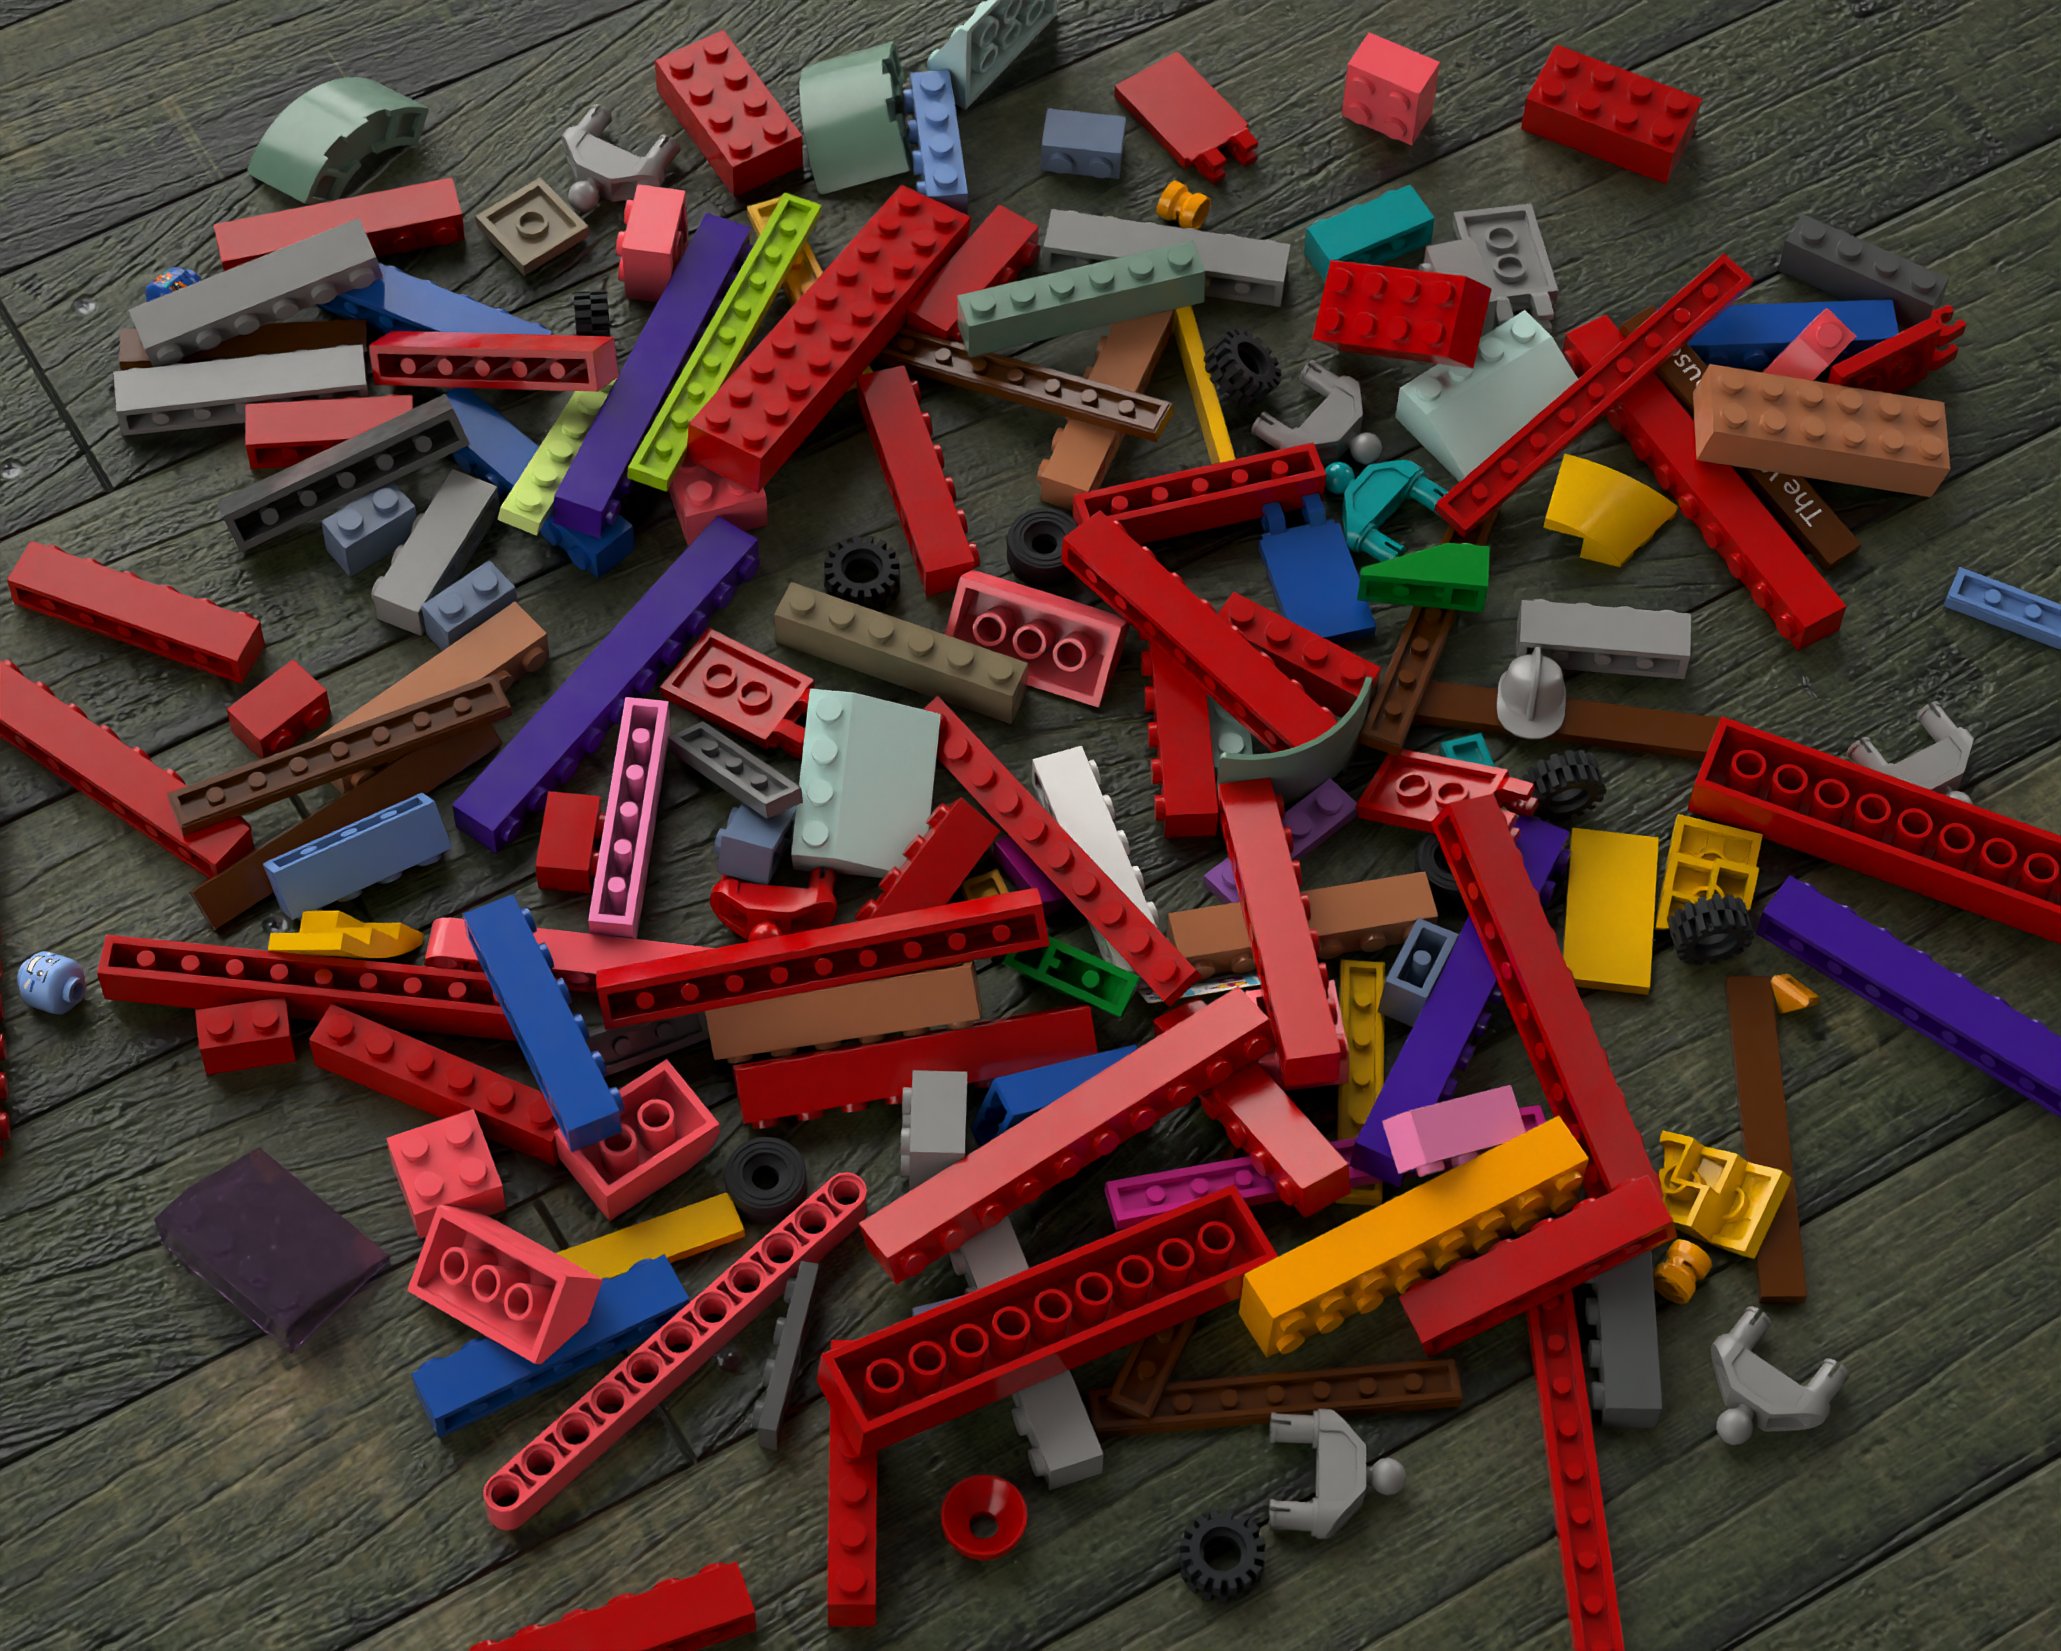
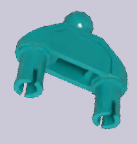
M1408 460L1370 464L1356 479L1353 469L1343 462H1333L1325 469V488L1334 494H1344L1342 524L1343 535L1348 549L1355 553L1364 551L1380 562L1405 555V546L1396 543L1378 531L1405 500L1413 498L1440 516L1434 510L1435 504L1448 493L1447 490L1426 478V472H1424L1422 467Z

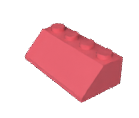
M972 569L960 577L945 635L1028 663L1027 685L1099 708L1120 661L1130 624L1120 615Z
M438 1205L407 1291L534 1364H542L588 1322L603 1279L476 1209Z

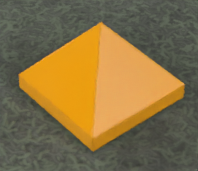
M1790 974L1774 975L1771 980L1779 1014L1816 1006L1821 1001L1819 999L1820 996Z

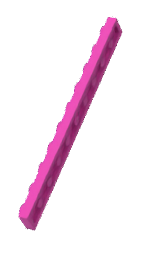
M1540 1105L1519 1108L1526 1132L1546 1122ZM1357 1137L1329 1142L1350 1165ZM1250 1156L1108 1181L1104 1191L1116 1230L1129 1228L1235 1184L1247 1206L1282 1200L1277 1192L1276 1185L1268 1176L1262 1177L1256 1171ZM1451 1160L1444 1162L1445 1170L1442 1171L1454 1169ZM1349 1166L1350 1188L1385 1182ZM1407 1172L1405 1178L1419 1175L1418 1172H1416L1415 1175Z

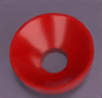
M984 1474L965 1478L952 1487L942 1503L941 1523L947 1541L956 1551L971 1559L993 1560L1005 1556L1018 1545L1026 1530L1028 1515L1023 1496L1014 1485L997 1476ZM987 1516L997 1523L998 1530L992 1537L978 1538L970 1530L971 1522L977 1517Z

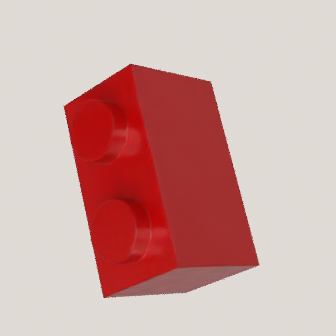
M293 659L227 708L232 733L258 758L263 759L290 749L294 741L306 732L320 727L327 719V716L331 714L327 690Z
M548 791L535 865L538 888L591 893L593 877H596L600 851H597L599 839H602L606 813H602L600 796Z
M286 997L195 1010L199 1050L206 1075L296 1062L292 1022Z

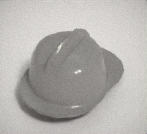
M1535 647L1532 654L1522 655L1513 660L1508 670L1501 675L1498 683L1496 707L1498 720L1507 731L1528 740L1546 738L1561 728L1565 717L1566 687L1563 681L1562 670L1554 660L1542 656L1541 647Z

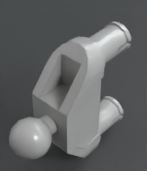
M593 104L579 124L569 127L562 135L564 152L576 180V183L571 186L568 193V200L571 206L577 211L588 212L597 206L600 196L612 202L634 199L637 184L660 187L664 182L665 169L675 156L680 153L681 148L678 142L670 137L664 145L668 137L665 134L660 135L645 157H639L598 138L612 122V115L603 106L598 114H596L599 104Z
M1314 360L1309 361V366L1306 365L1300 374L1299 382L1326 397L1318 408L1299 428L1291 429L1264 411L1255 420L1251 429L1252 435L1261 438L1278 450L1314 442L1322 465L1337 462L1349 448L1352 458L1363 465L1375 463L1382 454V444L1376 435L1360 433L1363 410L1359 382L1350 376L1338 377Z
M1937 701L1931 702L1930 706L1927 704L1916 715V720L1922 724L1935 740V744L1896 764H1888L1872 744L1869 737H1863L1861 742L1857 740L1846 752L1847 756L1856 764L1973 805L1968 795L1957 790L1967 765L1974 737L1967 729L1957 728Z
M1752 1306L1746 1308L1744 1314L1729 1334L1718 1336L1711 1345V1358L1724 1404L1730 1408L1719 1416L1716 1422L1717 1432L1725 1443L1731 1445H1739L1746 1442L1753 1433V1425L1764 1432L1805 1430L1821 1425L1830 1415V1401L1841 1386L1850 1378L1848 1370L1842 1364L1835 1374L1829 1378L1837 1361L1828 1358L1823 1361L1822 1366L1808 1385L1801 1386L1752 1353L1753 1347L1772 1325L1770 1318L1764 1312L1755 1322L1756 1319L1754 1317L1759 1309Z
M1318 1409V1411H1313V1415L1276 1414V1412H1271L1270 1443L1312 1444V1448L1316 1449V1498H1313L1312 1502L1275 1501V1499H1270L1269 1530L1311 1531V1536H1316V1539H1328L1341 1529L1361 1508L1366 1485H1372L1378 1493L1384 1495L1396 1494L1405 1485L1407 1478L1405 1469L1396 1459L1383 1458L1374 1463L1373 1466H1366V1444L1335 1411Z

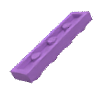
M1331 778L1285 812V819L1281 820L1283 827H1290L1293 853H1290L1292 861H1300L1358 816L1355 807L1357 802ZM1227 857L1205 874L1203 885L1223 904L1240 902L1229 857Z

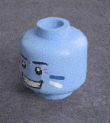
M41 951L33 955L21 965L17 974V986L22 1000L30 1007L52 1014L62 1015L69 1012L83 999L86 992V982L82 966L74 959L52 952Z

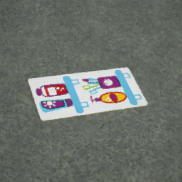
M1250 971L1199 980L1180 998L1232 990L1238 986L1244 988L1260 985L1257 971ZM1152 988L1138 991L1147 1003L1163 1001Z

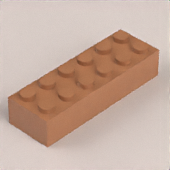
M1709 364L1693 392L1696 458L1700 461L1926 497L1933 496L1950 471L1944 402Z

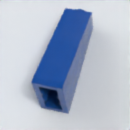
M1136 1045L1127 1046L995 1078L970 1127L979 1147H982L1138 1048Z

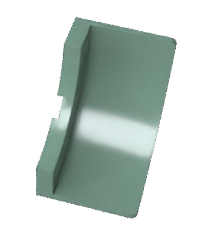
M894 41L810 64L802 69L800 76L802 123L815 184L820 194L903 173L913 168L912 151L905 118L902 113L896 114L895 102L902 101V85L905 78Z
M347 77L323 83L297 98L275 119L259 142L248 166V173L304 204L314 205L338 200L348 181L361 167L359 161L371 152L378 154L386 149L400 145H418L429 108L368 78Z
M1365 678L1363 688L1357 700L1344 717L1335 716L1337 724L1305 744L1288 750L1266 754L1222 753L1219 760L1216 786L1217 803L1219 784L1270 777L1274 794L1282 795L1284 805L1292 802L1296 805L1329 778L1333 779L1340 772L1343 773L1353 760L1360 746L1358 743L1359 735L1367 717L1373 678Z

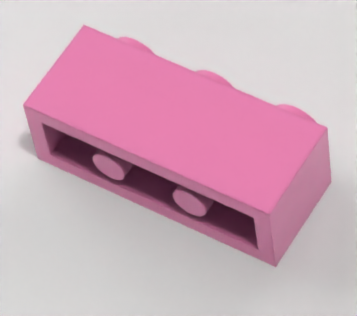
M1511 1085L1409 1110L1382 1121L1398 1174L1417 1169L1419 1177L1445 1170L1444 1162L1450 1160L1452 1167L1456 1168L1477 1157V1153H1485L1526 1132Z

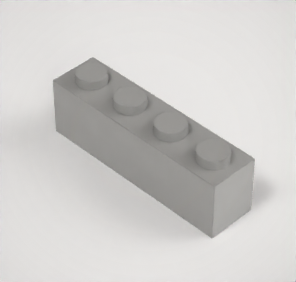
M454 469L451 470L444 483L439 482L431 497V504L424 514L420 513L416 517L410 537L405 545L401 544L397 547L392 557L391 567L384 577L380 576L373 586L371 598L374 600L377 619L420 636L424 634L425 625L421 605L453 585L459 578L500 511L497 486Z
M1544 599L1522 600L1517 620L1516 658L1532 654L1535 647H1541L1542 656L1554 660L1561 669L1685 679L1691 650V614L1677 613L1673 610H1640L1628 606L1615 608L1593 606L1588 603H1555Z

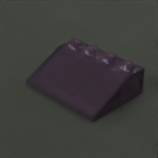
M260 1147L188 1187L154 1219L161 1243L291 1354L390 1260L386 1252Z

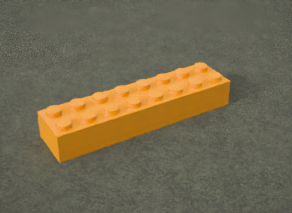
M1557 1116L1245 1273L1239 1316L1266 1358L1278 1352L1288 1354L1299 1348L1306 1338L1319 1331L1321 1334L1330 1333L1337 1329L1344 1322L1345 1318L1357 1312L1366 1314L1373 1311L1383 1302L1384 1298L1398 1291L1400 1294L1406 1293V1289L1413 1283L1437 1271L1439 1274L1447 1273L1448 1268L1462 1260V1258L1474 1252L1478 1254L1488 1252L1491 1246L1499 1242L1501 1238L1513 1232L1523 1234L1529 1231L1544 1216L1552 1212L1555 1215H1559L1568 1211L1578 1201L1589 1158L1561 1117Z

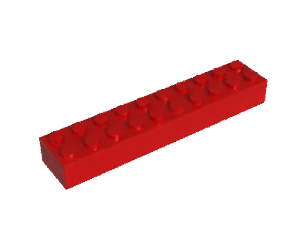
M901 185L689 422L686 458L759 493L857 380V376L863 373L906 323L907 307L968 240L971 217Z
M1721 716L1694 783L1687 811L1734 828L1763 834L1762 838L2061 944L2060 835Z
M1235 1184L821 1354L817 1382L860 1459L1241 1297L1244 1274L1277 1258L1278 1255Z

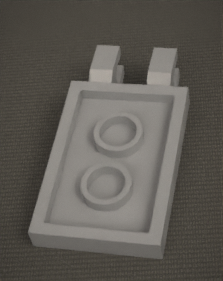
M1532 204L1454 212L1452 224L1457 240L1473 237L1498 300L1493 330L1513 318V311L1530 309V315L1550 334L1552 326L1549 320L1554 318L1552 307L1555 305L1554 302H1557L1558 287Z

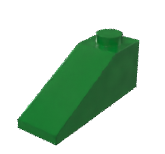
M1444 543L1362 567L1357 601L1483 612L1488 590L1490 547L1470 543Z
M1049 935L1050 946L1006 955L1003 964L1013 972L1120 1018H1123L1141 980L1140 976Z

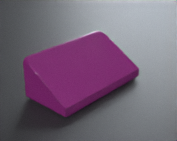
M1011 837L1002 838L993 843V858L1020 891L1038 887L1045 918L1071 903Z

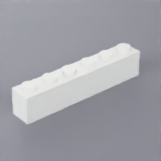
M1082 746L1033 759L1032 784L1040 804L1156 927H1159L1156 907L1152 901L1146 902L1142 893L1145 886L1141 871L1137 865L1132 867L1127 855L1130 854L1127 837L1123 830L1117 831L1113 823L1115 811L1109 795L1102 796L1098 785H1100L1101 780L1095 761L1087 760ZM1088 920L1103 960L1140 976ZM1142 977L1136 991L1150 987Z

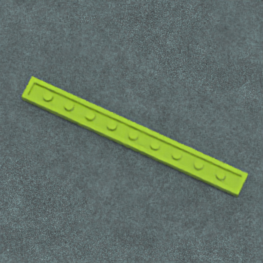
M784 192L628 466L627 478L667 492L687 456L689 422L733 374L821 216L822 205Z

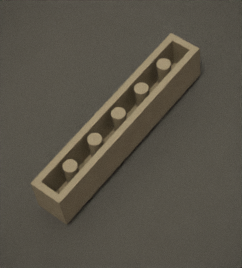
M793 582L788 586L774 614L775 643L934 698L938 695L943 701L1012 724L1027 692L1028 663Z

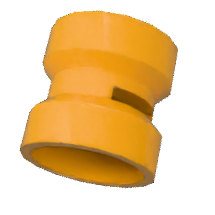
M1173 180L1162 193L1156 208V214L1166 221H1179L1181 228L1198 230L1209 213L1211 199L1201 193L1192 194L1188 191L1186 185Z
M1678 1239L1668 1249L1666 1262L1658 1264L1654 1269L1653 1283L1654 1289L1664 1298L1677 1304H1686L1696 1291L1695 1283L1703 1280L1711 1270L1712 1261L1697 1245Z

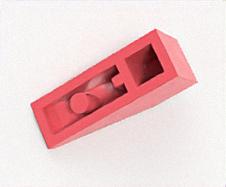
M1826 308L1811 321L1762 373L1813 381L1854 340L1856 335Z

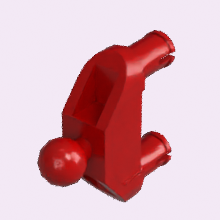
M821 866L816 867L810 872L808 889L751 884L747 883V880L722 874L720 882L716 883L712 888L710 905L714 914L726 927L744 939L749 940V942L825 928L831 924L837 912V899L833 895L837 876L832 869L826 867L824 878H820Z

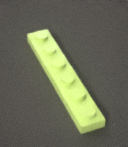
M616 379L598 392L575 391L500 507L499 521L537 536L553 511L554 495Z

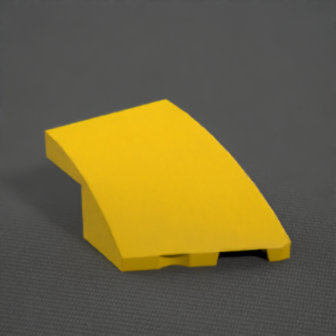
M1564 453L1543 528L1584 538L1580 554L1581 558L1621 568L1633 556L1634 551L1638 547L1644 546L1653 538L1654 532L1668 519L1671 521L1675 517L1677 505L1647 485L1623 473Z
M1678 814L1675 819L1666 861L1655 930L1669 929L1668 920L1670 916H1674V911L1678 908L1685 910L1684 904L1688 902L1693 904L1699 903L1697 898L1704 896L1706 900H1710L1712 895L1720 894L1721 899L1727 894L1733 895L1734 899L1737 897L1741 898L1745 902L1747 912L1750 911L1759 872L1756 864L1763 834Z
M303 911L299 933H271L268 950L318 956L389 958L405 954L422 945L424 934L403 923H364L341 911Z
M1663 1130L1660 1135V1143L1664 1147V1168L1659 1169L1658 1176L1664 1194L1662 1201L1673 1219L1675 1229L1721 1249L1755 1259L1792 1178L1782 1170L1749 1163L1739 1154L1706 1147L1693 1137Z

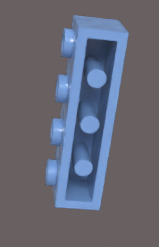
M950 70L910 73V89L903 90L905 114L912 113V120H908L909 143L916 144L917 151H912L914 175L921 176V182H916V191L967 215L968 191Z
M420 793L262 864L281 911L292 920L296 918L301 920L303 911H322L323 906L336 900L338 902L350 901L360 896L363 892L362 889L376 882L378 884L390 883L400 878L403 870L416 864L418 866L430 865L441 859V853L452 849V845L435 801L424 793Z

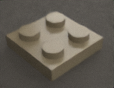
M541 177L475 216L476 226L524 276L589 237L588 226Z

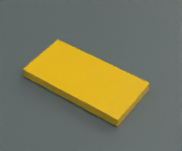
M1572 828L1569 848L1572 853L1568 863L1562 956L1566 966L1574 976L1575 987L1648 995L1651 981L1659 837Z

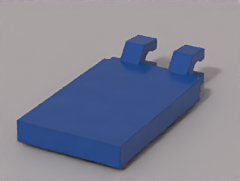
M1319 493L1302 496L1304 507L1300 509V514L1304 525L1286 529L1285 517L1279 501L1262 505L1264 516H1261L1260 521L1265 534L1261 535L1262 540H1259L1258 550L1281 616L1334 644L1375 635L1376 623L1368 601H1357L1359 577L1340 524H1335L1334 519L1326 520L1325 508Z

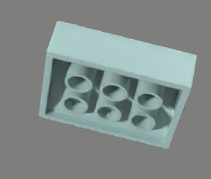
M987 0L986 2H981L973 16L963 26L959 25L954 30L950 40L940 50L936 49L933 51L927 61L926 69L928 72L950 70L954 103L966 110L1057 15L1058 0Z
M1524 310L1480 338L1473 369L1437 364L1400 387L1395 418L1460 482L1576 382L1578 378L1552 336Z
M810 689L799 786L802 789L803 803L796 807L791 852L794 870L812 871L814 868L821 866V872L824 873L825 868L828 867L835 874L884 878L894 866L898 869L901 868L907 860L902 855L905 848L917 835L924 837L929 830V825L926 824V821L931 815L941 714L854 692Z

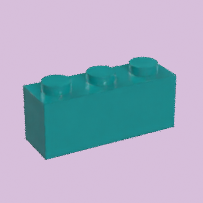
M1411 185L1398 190H1389L1379 198L1362 205H1353L1343 213L1328 219H1320L1307 227L1304 254L1323 281L1326 282L1331 260L1378 266L1430 244L1435 217Z

